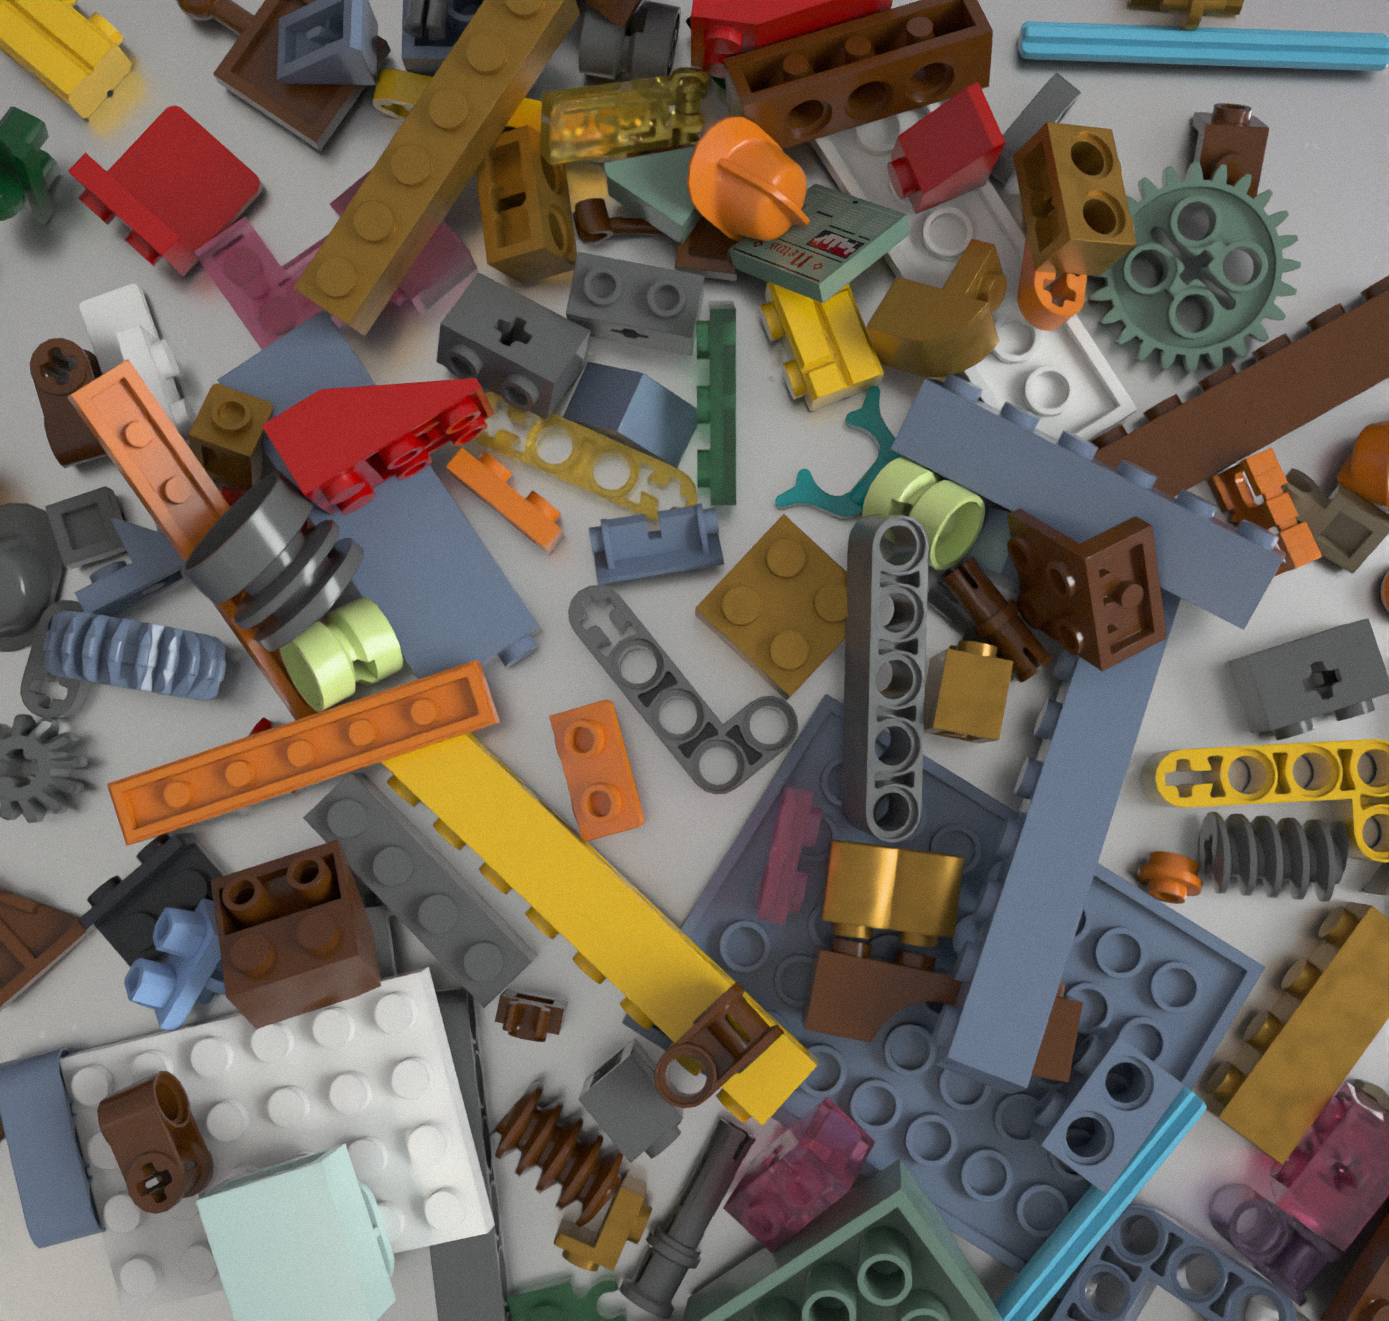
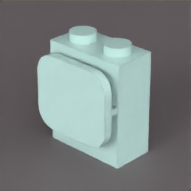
M346 1143L224 1180L195 1200L234 1321H377L396 1301L390 1281L395 1266L393 1251L374 1194L364 1182L357 1179Z

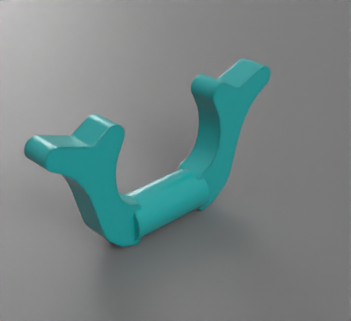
M870 387L862 408L849 412L845 420L848 428L859 430L870 436L879 449L876 461L849 492L844 495L834 496L823 491L815 483L808 469H801L797 474L796 486L777 496L775 500L777 509L785 510L791 507L805 506L844 520L857 518L862 514L864 499L876 476L888 463L902 456L891 450L895 437L886 426L880 413L879 387Z

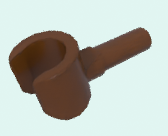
M602 198L582 200L575 205L573 219L577 234L586 243H598L610 238L612 235H622V233L662 235V231L642 218H623L622 216L609 218L605 200Z

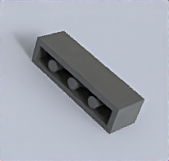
M350 772L303 817L326 843L338 839L344 850L349 867L483 1008L498 996L538 956L365 773Z

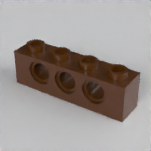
M919 0L725 58L723 62L728 112L730 117L742 116L756 123L784 149L950 99L964 88L979 82L983 89L989 87L993 29L978 0Z

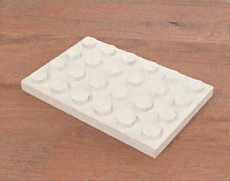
M429 967L382 978L380 987L360 996L255 1029L241 1013H236L182 1026L174 1031H161L71 1053L60 1058V1066L67 1094L74 1101V1104H70L72 1113H77L75 1126L83 1158L90 1165L89 1168H86L88 1176L92 1175L93 1177L90 1185L100 1225L102 1228H106V1231L102 1233L122 1312L224 1290L195 1200L224 1180L346 1143L357 1179L364 1182L374 1194L393 1254L487 1234L494 1227L495 1223ZM159 1071H168L181 1082L187 1093L190 1110L204 1143L212 1155L214 1169L213 1177L204 1190L195 1196L182 1198L180 1203L166 1212L154 1214L145 1212L136 1206L129 1196L126 1182L111 1146L106 1142L101 1133L97 1109L100 1101L106 1096ZM193 1160L183 1165L185 1171L195 1166ZM155 1177L146 1182V1187L150 1188L158 1184L157 1178Z

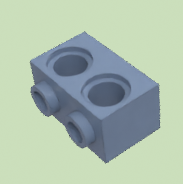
M1104 1028L1098 1038L1093 1034L1088 1036L1075 1051L1071 1066L1074 1071L1069 1077V1082H1065L1059 1091L1055 1088L1050 1089L1038 1102L1031 1116V1120L1035 1125L1029 1134L1042 1147L1107 1194L1181 1091L1184 1084L1123 1038ZM1128 1062L1133 1071L1130 1086L1122 1093L1109 1094L1105 1085L1108 1071L1118 1063ZM1080 1117H1091L1095 1125L1094 1135L1091 1140L1081 1147L1068 1146L1066 1133L1069 1125Z

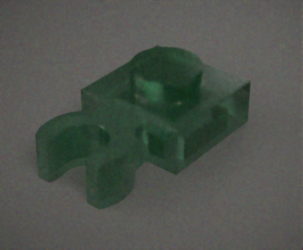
M614 1274L599 1276L591 1282L587 1291L576 1293L573 1278L570 1275L509 1291L507 1296L512 1321L628 1320L626 1308L608 1312L603 1310L598 1303L599 1297L604 1293H612L619 1290V1277Z

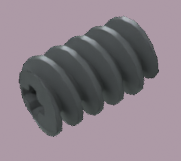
M1208 812L1203 820L1200 831V862L1204 872L1212 876L1213 886L1217 894L1226 893L1231 876L1237 877L1239 890L1243 896L1252 895L1256 880L1259 878L1263 879L1265 893L1269 898L1278 897L1282 882L1286 880L1289 882L1290 893L1293 899L1303 900L1309 882L1314 883L1318 900L1329 902L1333 895L1335 884H1339L1346 868L1348 858L1347 830L1341 821L1332 822L1327 827L1321 820L1312 819L1307 820L1301 826L1295 818H1281L1275 824L1269 816H1256L1249 822L1243 814H1230L1224 821L1217 812Z

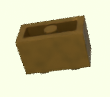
M959 640L957 646L950 645L949 649L931 657L925 685L924 733L978 744L998 741L1000 739L1013 661L996 658L997 647L964 640Z

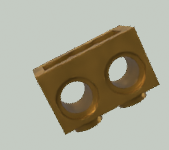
M1046 122L1012 156L1035 271L1100 276L1137 245L1134 235V223L1130 216L1122 179V167L1118 159L1112 129Z
M529 125L501 133L476 170L487 264L522 284L574 270L577 250L563 149Z

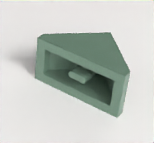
M695 146L604 162L609 196L682 245L702 217L691 203L687 187L688 165Z

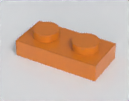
M461 447L446 465L447 470L458 482L549 556L565 538L562 529L555 524L561 513L533 490L524 498L506 484L512 477V473L487 452L483 451L476 459Z

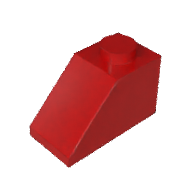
M979 82L964 88L897 136L891 155L892 161L887 163L888 174L899 198L908 197L916 214L984 186L1006 142Z

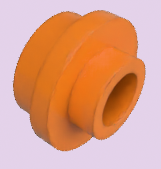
M1150 852L1146 864L1139 866L1136 876L1140 883L1147 886V894L1157 900L1174 904L1184 903L1186 896L1199 895L1203 885V881L1198 877L1200 865L1188 857L1171 852Z

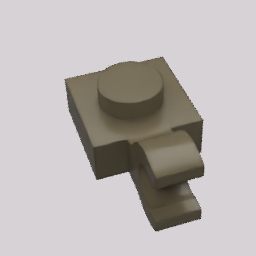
M1291 468L1285 476L1288 483L1281 486L1283 493L1288 492L1299 515L1295 519L1302 523L1307 522L1321 555L1354 574L1389 534V514L1341 484L1327 497L1309 476L1297 469Z

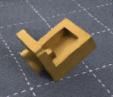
M627 1175L616 1190L598 1233L583 1226L579 1228L574 1222L562 1218L553 1242L557 1247L564 1249L562 1257L571 1264L588 1271H597L599 1265L614 1271L626 1241L638 1244L650 1218L653 1207L643 1203L647 1184Z

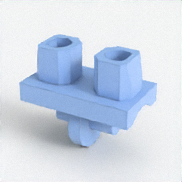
M205 898L201 899L194 912L165 907L155 924L152 937L156 950L170 953L164 964L139 958L134 961L125 977L124 985L129 1001L154 1009L159 1028L163 1030L174 1031L180 1029L196 1001L208 1004L215 993L226 995L214 901Z

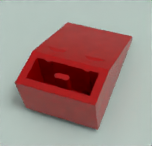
M476 378L320 389L261 426L303 494L329 515L337 510H340L342 515H346L368 504L376 496L373 488L391 477L396 476L400 481L422 471L432 461L429 454L451 441L454 446H460L480 435L488 427L485 420L494 415L495 412Z

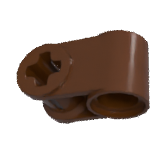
M53 338L41 343L32 354L30 374L33 378L43 411L46 436L55 458L63 468H68L108 456L67 398L103 375L96 355L82 349L75 342L64 338ZM73 361L77 363V368L69 371L68 362ZM68 373L70 382L65 383L61 381L60 376Z
M739 981L713 1002L693 1022L694 1026L664 1052L657 1062L654 1073L656 1088L661 1097L672 1106L685 1109L697 1107L705 1102L734 1074L738 1073L739 1075L784 1033L778 1025L770 1027L742 996L745 988ZM728 1014L731 1015L733 1019L749 1035V1041L746 1040L740 1034V1032L732 1025V1023L727 1019ZM681 1055L694 1056L704 1065L707 1078L705 1086L697 1093L687 1094L680 1092L670 1081L669 1070L671 1063L676 1057Z
M159 1071L106 1096L100 1101L97 1115L101 1133L106 1142L111 1146L126 1182L128 1194L136 1206L149 1213L166 1212L180 1203L182 1198L195 1196L208 1186L213 1177L214 1164L212 1155L207 1149L192 1115L187 1093L181 1082L168 1071ZM193 1160L195 1166L185 1171L183 1165ZM156 1177L159 1183L147 1188L146 1182Z

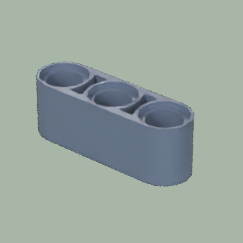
M60 1047L0 1063V1115L26 1226L31 1240L38 1248H45L106 1231V1228H102L100 1225L90 1185L93 1177L92 1175L88 1176L86 1169L90 1165L84 1161L75 1126L77 1113H72L70 1104H74V1101L67 1094L60 1066V1058L72 1053L67 1047Z

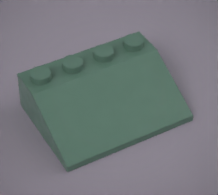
M901 1159L887 1166L688 1297L683 1321H1004L940 1213Z

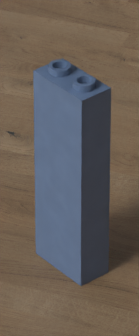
M324 309L217 380L221 385L271 402L274 411L272 418L320 389L376 385L341 331ZM265 432L261 440V447L276 469L281 471L300 489ZM431 464L404 480L399 481L396 476L391 477L373 488L376 496L368 504L346 515H342L340 510L329 515L312 501V510L308 517L314 526L324 520H333L339 526V536L335 543L343 538H352L364 549V558L351 581L359 593L373 601L385 615L399 642L402 657L417 679L474 660H480L483 671L500 660L505 667H509L537 648L532 638L543 632L542 628Z

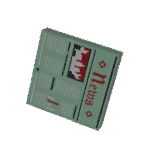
M815 183L807 189L804 205L801 209L810 219L807 227L792 225L779 239L766 242L744 237L729 249L733 268L825 303L910 234L907 214Z

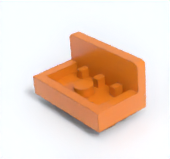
M601 700L549 716L555 737L556 750L561 759L571 797L573 813L578 823L582 842L643 826L645 819L613 702L611 700Z

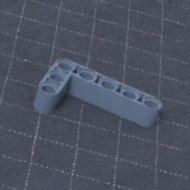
M1130 1204L1094 1246L1050 1320L1136 1321L1157 1285L1210 1321H1246V1305L1251 1298L1257 1295L1267 1296L1275 1303L1279 1321H1297V1316L1291 1298L1280 1288L1168 1214L1142 1204ZM1142 1218H1149L1155 1223L1158 1230L1157 1245L1146 1255H1139L1132 1248L1129 1238L1132 1225ZM1200 1255L1207 1256L1214 1263L1218 1277L1215 1287L1204 1295L1195 1293L1186 1280L1188 1264ZM1110 1273L1121 1281L1124 1288L1122 1305L1111 1313L1099 1304L1096 1296L1098 1282Z

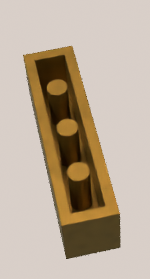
M1349 902L1346 907L1340 906L1330 913L1319 929L1318 935L1322 940L1308 959H1299L1288 970L1281 983V988L1284 990L1283 994L1270 1011L1267 1009L1261 1011L1250 1022L1243 1036V1040L1247 1042L1232 1063L1229 1061L1223 1063L1213 1073L1207 1083L1206 1093L1209 1095L1204 1101L1207 1106L1206 1110L1262 1153L1281 1165L1285 1163L1389 1019V918L1372 905Z

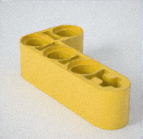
M1364 739L1166 750L1155 753L1148 758L1141 769L1140 783L1142 791L1150 801L1159 806L1190 808L1330 800L1332 822L1341 821L1346 826L1348 857L1365 861L1389 862L1388 740ZM1365 752L1373 757L1377 766L1376 776L1369 785L1361 780L1357 771L1358 761ZM1301 755L1310 760L1314 769L1313 780L1305 789L1296 783L1292 773L1293 765ZM1237 758L1245 761L1251 772V781L1248 787L1241 793L1231 786L1228 778L1229 767ZM1173 771H1203L1204 784H1181L1176 787L1166 786L1165 774ZM1371 816L1377 819L1382 830L1378 845L1372 849L1366 845L1362 836L1363 826Z

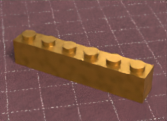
M576 0L483 1L293 287L295 290L357 332L366 336L579 17L580 12Z

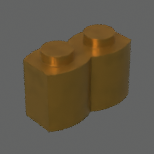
M830 839L821 918L824 921L834 922L833 933L837 935L872 939L873 928L892 929L899 931L898 942L922 947H937L939 936L955 937L964 858L958 855Z

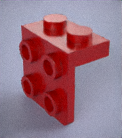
M179 106L167 107L108 171L103 169L86 152L68 170L85 188L78 197L85 206L107 225L117 217L132 231L124 240L154 267L161 259H164L183 277L262 192V182L259 177Z

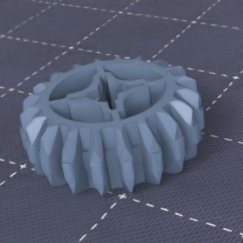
M64 610L53 615L50 631H46L43 650L46 651L43 667L53 676L201 701H208L217 697L220 681H224L227 664L224 661L226 645L217 637L147 622Z

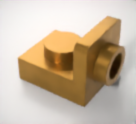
M218 383L211 386L188 433L189 447L210 478L247 491L258 483L262 474L261 440L265 434V430L261 425L272 419L274 414L273 404Z

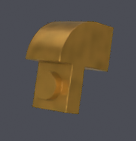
M971 239L942 289L898 276L895 278L866 326L882 365L923 377L948 376V374L954 375L975 366L992 352L999 342V337L991 312H995L1000 307L1007 288V279L1003 274L995 244Z

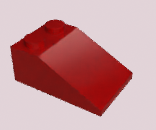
M693 0L691 11V66L702 68V71L710 76L725 78L723 62L725 58L889 10L892 7L893 0Z

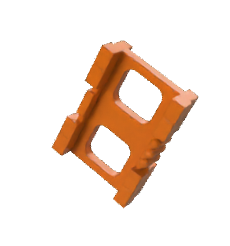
M1269 448L1240 461L1239 464L1207 480L1222 513L1229 510L1232 511L1233 514H1231L1230 520L1234 523L1237 522L1235 528L1238 529L1243 519L1268 531L1272 527H1277L1279 533L1276 535L1280 537L1277 544L1281 551L1287 553L1284 558L1286 563L1282 561L1275 574L1277 576L1319 559L1322 555L1307 522L1305 521L1298 525L1295 519L1299 515L1288 492L1283 493L1281 488L1288 481L1281 466H1279L1280 464L1273 449ZM1243 471L1247 476V479L1253 489L1255 496L1257 497L1259 495H1262L1264 503L1257 505L1253 501L1254 497L1243 475Z

